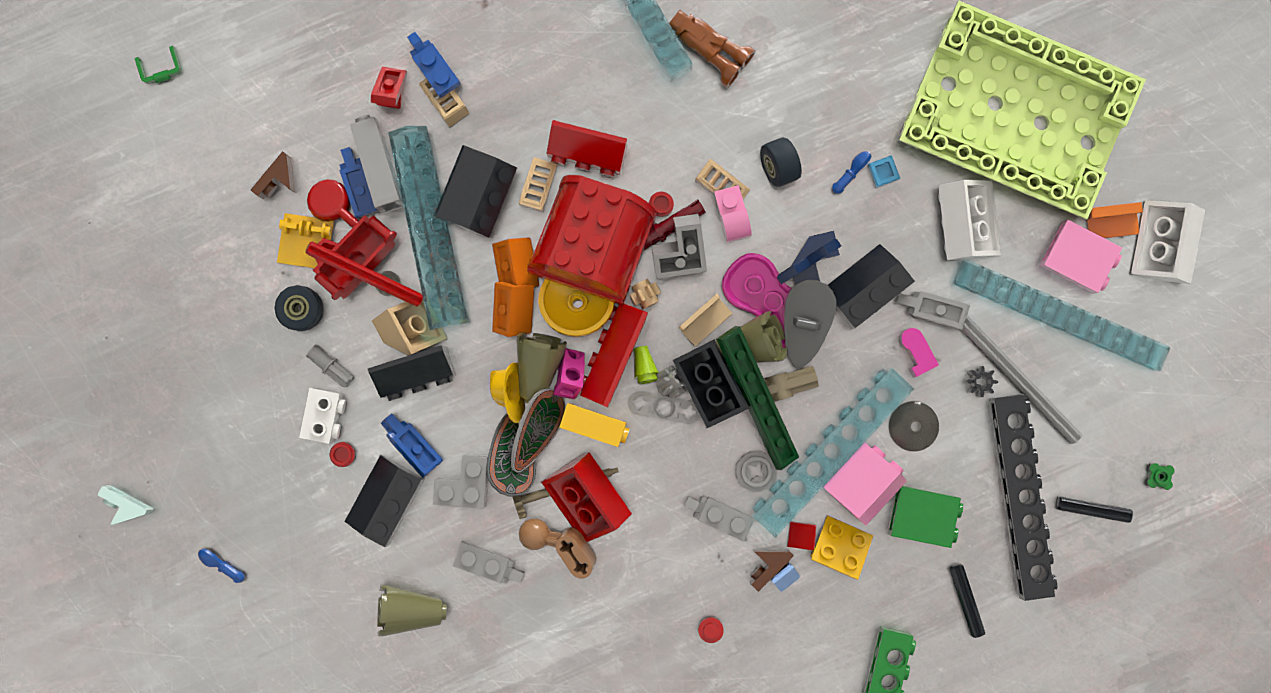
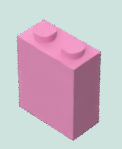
M1064 220L1039 266L1091 293H1099L1109 283L1110 278L1108 274L1111 268H1116L1122 257L1119 253L1122 247L1070 220Z
M864 442L828 481L824 488L866 526L907 480L902 475L904 470L895 461L892 460L891 463H888L884 459L886 455L876 445L871 448Z

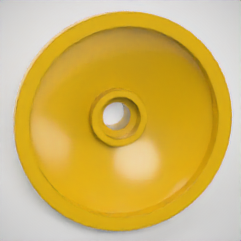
M546 279L543 281L539 291L538 303L543 319L553 330L566 336L580 337L596 332L608 321L614 308V302ZM577 301L583 303L579 308L574 307V303Z

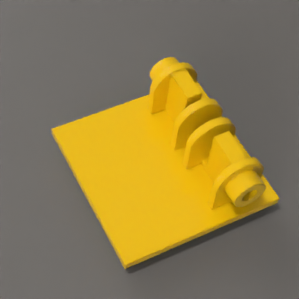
M284 213V218L279 223V229L282 231L277 263L315 268L318 263L315 258L305 253L306 248L311 241L318 244L323 238L332 240L334 221L327 222L315 217Z
M827 515L816 547L811 552V560L858 580L874 535Z

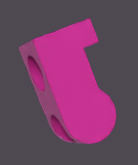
M909 328L900 334L899 344L903 349L907 350L915 365L909 368L913 378L939 366L920 330Z
M566 348L558 367L557 383L554 386L553 395L576 399L583 388L584 352Z

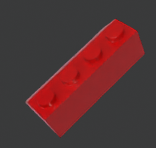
M619 304L618 307L614 306L612 314L608 319L612 321L608 330L603 329L598 343L602 344L598 353L593 352L588 366L592 368L588 377L584 375L580 396L607 408L609 407L648 317V312L627 304Z

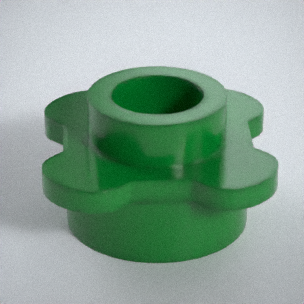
M1157 463L1151 464L1147 481L1148 486L1151 488L1163 487L1165 490L1171 489L1173 487L1171 479L1175 472L1173 466L1167 465L1163 467Z

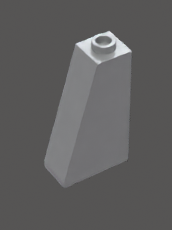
M369 115L356 118V123L350 124L374 207L381 213H385L406 206L378 120L374 116L370 117Z

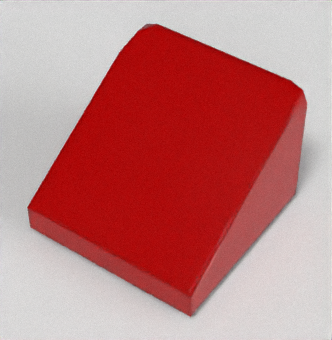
M790 521L787 547L814 550L816 524Z

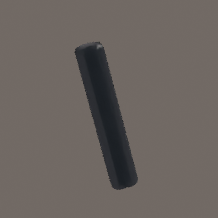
M1059 497L1057 501V509L1061 511L1130 523L1133 517L1131 509L1066 497Z
M962 564L953 565L950 567L951 576L971 636L973 638L982 637L985 635L984 626L964 566Z

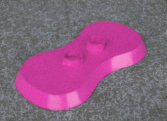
M757 253L742 255L725 272L722 280V290L725 297L735 307L750 312L756 317L771 311L770 316L774 314L777 316L784 331L786 299L792 288L786 283L781 285L777 279L779 273L775 265L767 257ZM785 339L781 340L782 347H786Z

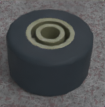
M781 137L761 146L760 158L766 176L774 186L781 187L801 178L802 167L800 158L794 145L788 138Z
M299 285L290 286L281 291L276 298L274 307L276 318L281 325L301 332L315 327L321 320L324 309L322 300L315 291Z

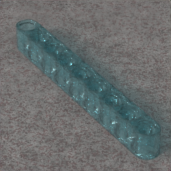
M969 260L962 261L953 282L956 286L1155 371H1161L1170 347Z

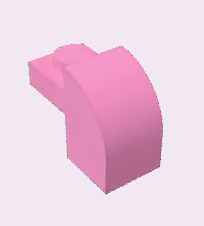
M739 185L714 192L726 244L751 237L750 221Z

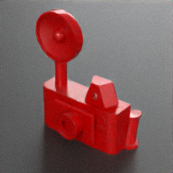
M331 179L317 182L312 186L307 196L308 209L312 215L321 221L327 222L341 218L352 227L339 243L323 238L318 244L374 270L396 244L394 239L397 236V232L389 230L374 215L370 218L364 215L360 220L354 217L348 211L350 200L344 185ZM316 259L318 265L312 270L316 274L314 279L332 295L331 298L333 300H337L340 297L345 299L362 282Z

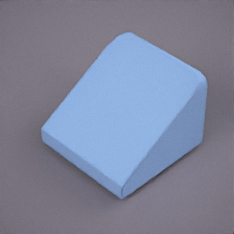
M789 562L771 580L782 592L797 581L800 575Z

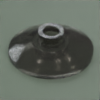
M905 402L899 405L891 414L888 425L889 433L894 443L900 448L913 452L921 451L928 448L936 440L939 432L938 417L931 407L922 402ZM915 421L920 425L918 431L911 429V424Z

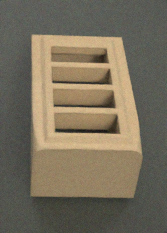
M424 79L419 83V86L448 127L453 126L469 114L466 106L454 90L442 98L435 99L438 94L435 90L429 91L432 86L428 80ZM451 98H453V101H451L450 103H448V104L445 105L444 107H441V105H443L444 103H446L447 101H449Z
M533 157L518 203L520 206L544 212L558 164ZM540 166L550 169V172L546 174L536 171V167ZM533 176L545 178L547 181L543 183L533 180ZM535 185L544 188L543 193L530 189V186ZM528 194L541 197L540 202L528 199Z
M709 159L695 179L698 184L712 194L723 190L728 181L732 183L731 187L739 185L743 199L750 191L747 186L711 159ZM713 169L716 173L708 182L705 178ZM721 175L722 177H724V179L720 183V185L717 188H715L713 185Z

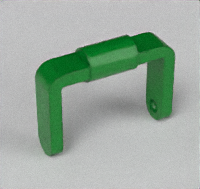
M169 46L175 68L154 73L149 77L145 75L140 58L135 57L140 78L144 83L150 84L155 82L157 84L181 73L182 69L174 46Z

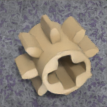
M645 279L631 287L634 293L630 294V298L634 306L640 304L643 310L659 302L657 295L661 294V291L656 282L651 284L649 279Z

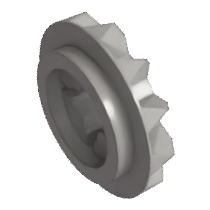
M763 452L747 453L738 462L736 468L737 479L749 491H764L776 479L777 470L771 457ZM763 462L760 471L765 476V479L756 476L749 481L752 472L747 465L757 467L758 464L760 465Z

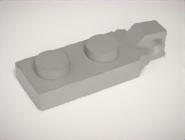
M914 291L913 297L900 293L897 300L898 305L908 307V314H912L914 317L960 330L964 328L970 308L968 304L922 291Z
M688 496L684 503L685 507L695 511L693 517L697 518L698 521L741 541H745L755 519L709 497L702 496L701 500L698 501Z
M461 542L453 567L507 584L508 579L521 583L525 574L524 571L513 568L514 562L509 560L510 558L465 542Z

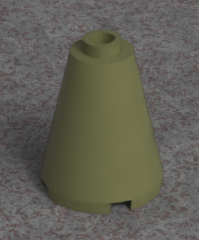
M771 311L765 312L740 326L757 363L783 361L787 355V347L782 348L781 340L785 339L782 325L775 314L770 316Z
M527 332L518 333L516 344L519 396L524 398L525 403H529L534 394L541 389L550 388L565 353L566 341L560 344L561 339L554 336L533 333V337H526Z
M380 585L379 591H384V594H381V598H378L377 627H382V630L377 632L378 636H388L441 625V620H446L447 606L442 604V599L389 585Z

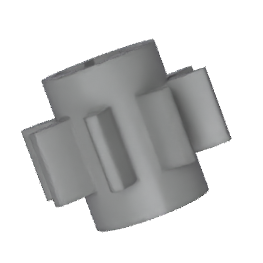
M673 366L657 373L660 379L657 381L656 386L663 396H669L670 399H673L687 391L678 370L674 369Z

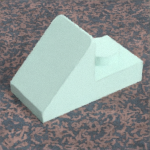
M111 485L102 486L97 494L104 498L103 503L112 508L119 507L110 525L150 514L154 510V508Z

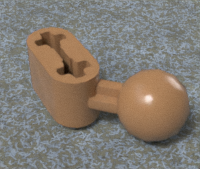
M529 519L520 526L519 541L525 548L539 550L546 545L556 547L557 553L574 577L584 579L591 574L596 564V555L577 529L567 528L562 533L551 531L547 524L540 519Z

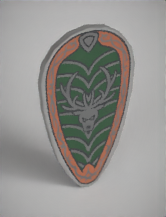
M541 389L535 393L529 401L522 419L519 421L511 455V468L515 472H521L535 462L559 430L566 405L563 397L553 395L554 389Z

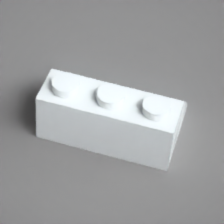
M961 180L938 185V198L942 213L941 224L945 239L944 250L947 260H964L1001 255L992 181Z
M1145 200L1131 274L1167 282L1191 284L1205 209L1192 203Z

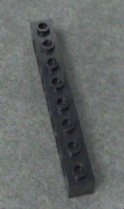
M1025 394L989 398L1019 598L1029 601L1055 597L1054 590H1057L1058 585L1056 576L1052 575L1051 571L1054 558L1051 549H1048L1047 539H1050L1049 527L1047 524H1044L1043 514H1046L1044 499H1040L1039 489H1042V479L1040 474H1037L1035 464H1038V453L1032 446V439H1034L1035 433L1032 423L1029 424L1028 414L1031 413L1030 402L1028 398L1025 399ZM1011 414H1015L1018 417V425L1015 428H1011L1008 424V418ZM1016 439H1019L1022 443V449L1018 453H1015L1011 447L1012 442ZM1020 464H1023L1026 468V474L1022 478H1018L1015 473L1016 467ZM1026 489L1030 494V498L1026 503H1022L1019 499V494L1022 490ZM1027 515H1031L1034 520L1030 528H1025L1023 525V519ZM1031 540L1037 542V549L1033 553L1027 551V544ZM1039 565L1041 568L1040 576L1032 578L1031 569Z

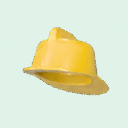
M512 362L507 369L491 371L490 393L498 405L506 407L510 420L514 423H519L525 412L524 398L519 396L518 363Z

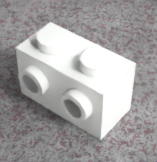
M309 388L299 438L328 444L334 443V439L339 438L341 425L338 424L339 414L343 415L346 406V400L343 399L344 394Z

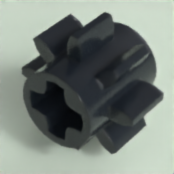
M979 366L978 373L974 370H969L972 376L970 379L965 380V383H970L971 386L969 393L978 391L979 397H984V391L993 394L994 391L991 387L993 384L998 383L992 377L995 371L985 372L984 366ZM981 376L982 379L986 380V384L982 385V387L976 382Z

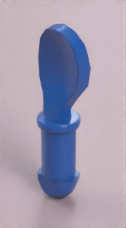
M868 151L856 155L852 160L851 169H847L845 174L833 184L832 191L835 194L842 193L844 188L856 178V174L870 161L872 156Z
M201 549L198 552L199 560L207 567H218L219 572L230 577L235 583H242L244 581V574L227 564V561L223 562L207 549Z

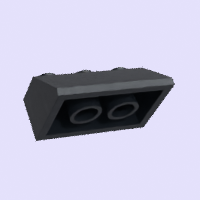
M462 145L434 216L469 232L489 238L517 167L499 158Z
M879 244L830 282L828 286L833 291L837 300L836 311L852 330L904 291L915 280L900 261Z
M715 339L673 360L706 428L749 409Z
M443 345L367 368L380 398L387 397L388 401L402 398V392L412 390L414 394L427 390L426 385L436 382L437 386L451 382L450 377L456 376L448 348Z
M380 455L344 522L383 547L389 546L425 478Z

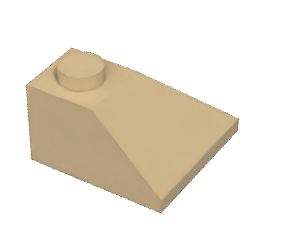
M424 295L418 307L404 302L385 310L371 320L383 343L407 356L447 339Z

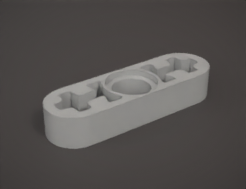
M640 391L633 393L628 400L630 410L640 415L686 424L695 423L700 417L692 401L677 398L670 399L667 396ZM638 395L643 396V401L651 402L650 397L656 398L653 404L654 413H648L650 407L642 406L641 410H636V405L632 404L633 399H637ZM662 400H667L671 403L672 410L667 415H661L657 411V404ZM675 402H680L679 408L687 409L688 405H692V409L696 411V416H691L690 420H687L685 414L678 413V418H673L672 416L676 410Z

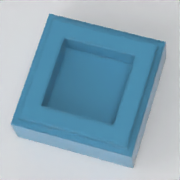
M892 155L867 165L876 188L901 179Z

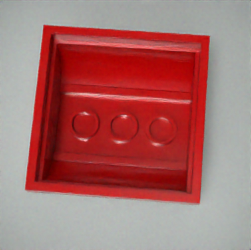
M566 175L561 179L558 193L533 257L529 261L527 272L528 274L623 305L658 212L650 203L630 191L581 175Z

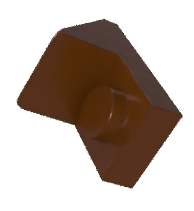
M283 151L251 188V191L262 199L266 196L270 197L276 191L278 181L289 190L295 192L292 158Z
M753 550L767 564L764 568L759 566L751 574L753 579L750 581V584L758 592L794 556L789 550Z

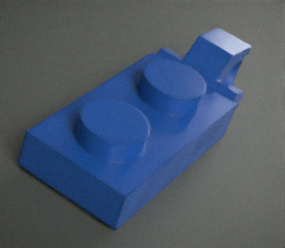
M416 32L407 37L414 48L410 51L412 59L440 98L461 85L433 43L431 44L429 40L423 43Z
M350 147L341 149L340 151L345 163L339 164L341 169L339 171L355 217L358 219L364 215L378 212L379 210L374 207L360 158H355Z
M392 413L381 422V425L388 432L386 436L422 478L443 461L411 423L407 424L405 421L400 423Z

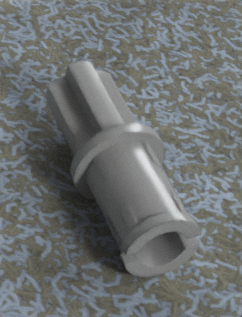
M317 344L306 354L307 358L322 369V374L329 375L341 387L347 386L352 380V375L336 362L337 359H332Z

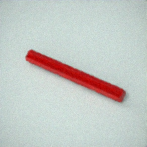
M313 241L306 248L305 253L407 303L418 307L423 300L421 293Z

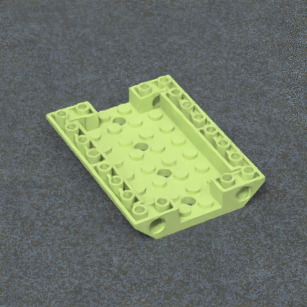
M958 0L942 32L911 105L899 141L1087 220L1107 174L1104 168L1120 130L1128 124L1146 79ZM944 78L953 80L955 87L952 91L943 89L941 82ZM994 97L1000 101L1001 107L999 110L994 111L989 108V98ZM1036 117H1042L1046 120L1047 126L1045 130H1039L1035 127L1034 120ZM1087 136L1092 139L1093 146L1090 150H1086L1081 146L1082 137Z

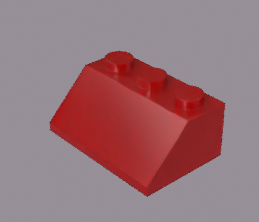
M552 120L546 154L553 163L565 165L566 162L576 164L575 168L590 171V168L600 170L599 174L614 177L615 174H621L628 143L627 138Z
M590 452L573 459L541 482L569 524L582 534L586 542L617 530L632 514Z

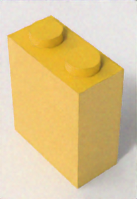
M567 403L559 427L616 447L619 446L620 442L625 444L630 430L625 427L627 423L625 421L571 403Z

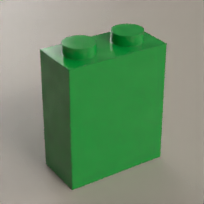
M902 486L895 494L888 535L952 548V543H956L959 530L955 528L957 518H961L963 513V503H960L961 498Z

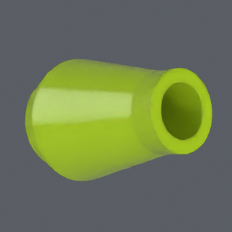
M648 346L634 348V379H637L639 385L657 381V373L659 372Z

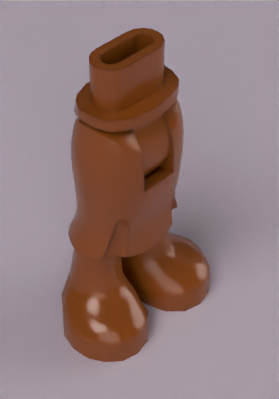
M681 10L676 13L668 24L669 27L676 31L675 35L687 47L701 55L708 64L712 63L720 71V82L726 88L731 86L739 75L741 68L747 66L756 52L750 46H739L728 40V37L719 34L705 21L694 17L692 14L688 16ZM724 51L731 56L736 64L720 55L721 52Z

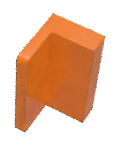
M1142 202L1092 208L1086 220L1087 230L1103 238L1139 234L1137 214L1143 212Z
M530 237L506 239L492 244L499 282L503 281L513 285L533 284L534 287L539 286L538 277L527 272L529 261L534 254Z
M503 281L495 282L492 332L507 337L517 336L518 333L527 332L526 334L532 332L533 284L513 285Z

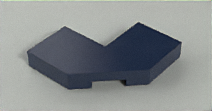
M834 231L809 236L792 265L833 239H836ZM835 250L823 259L839 256V250ZM816 263L793 277L794 286L805 280L820 281Z
M833 239L778 274L777 279L782 285L842 245L838 239Z

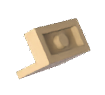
M716 294L679 326L678 329L695 347L733 313L720 300V296Z

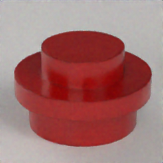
M660 191L650 197L649 203L657 210L658 217L667 216L673 210L674 201L670 194Z
M339 442L332 446L329 457L335 466L347 467L355 459V450L349 443Z
M709 617L699 624L698 633L703 641L715 643L722 638L724 628L718 619Z

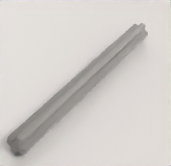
M967 315L962 331L1025 394L1029 401L1070 443L1074 444L1080 440L1082 434Z

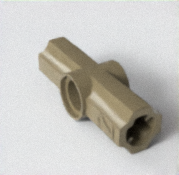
M813 366L765 378L774 402L793 397V394L819 387L818 378Z

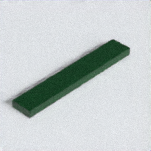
M734 326L716 340L749 407L748 410L776 470H783L798 459L799 455L741 327Z

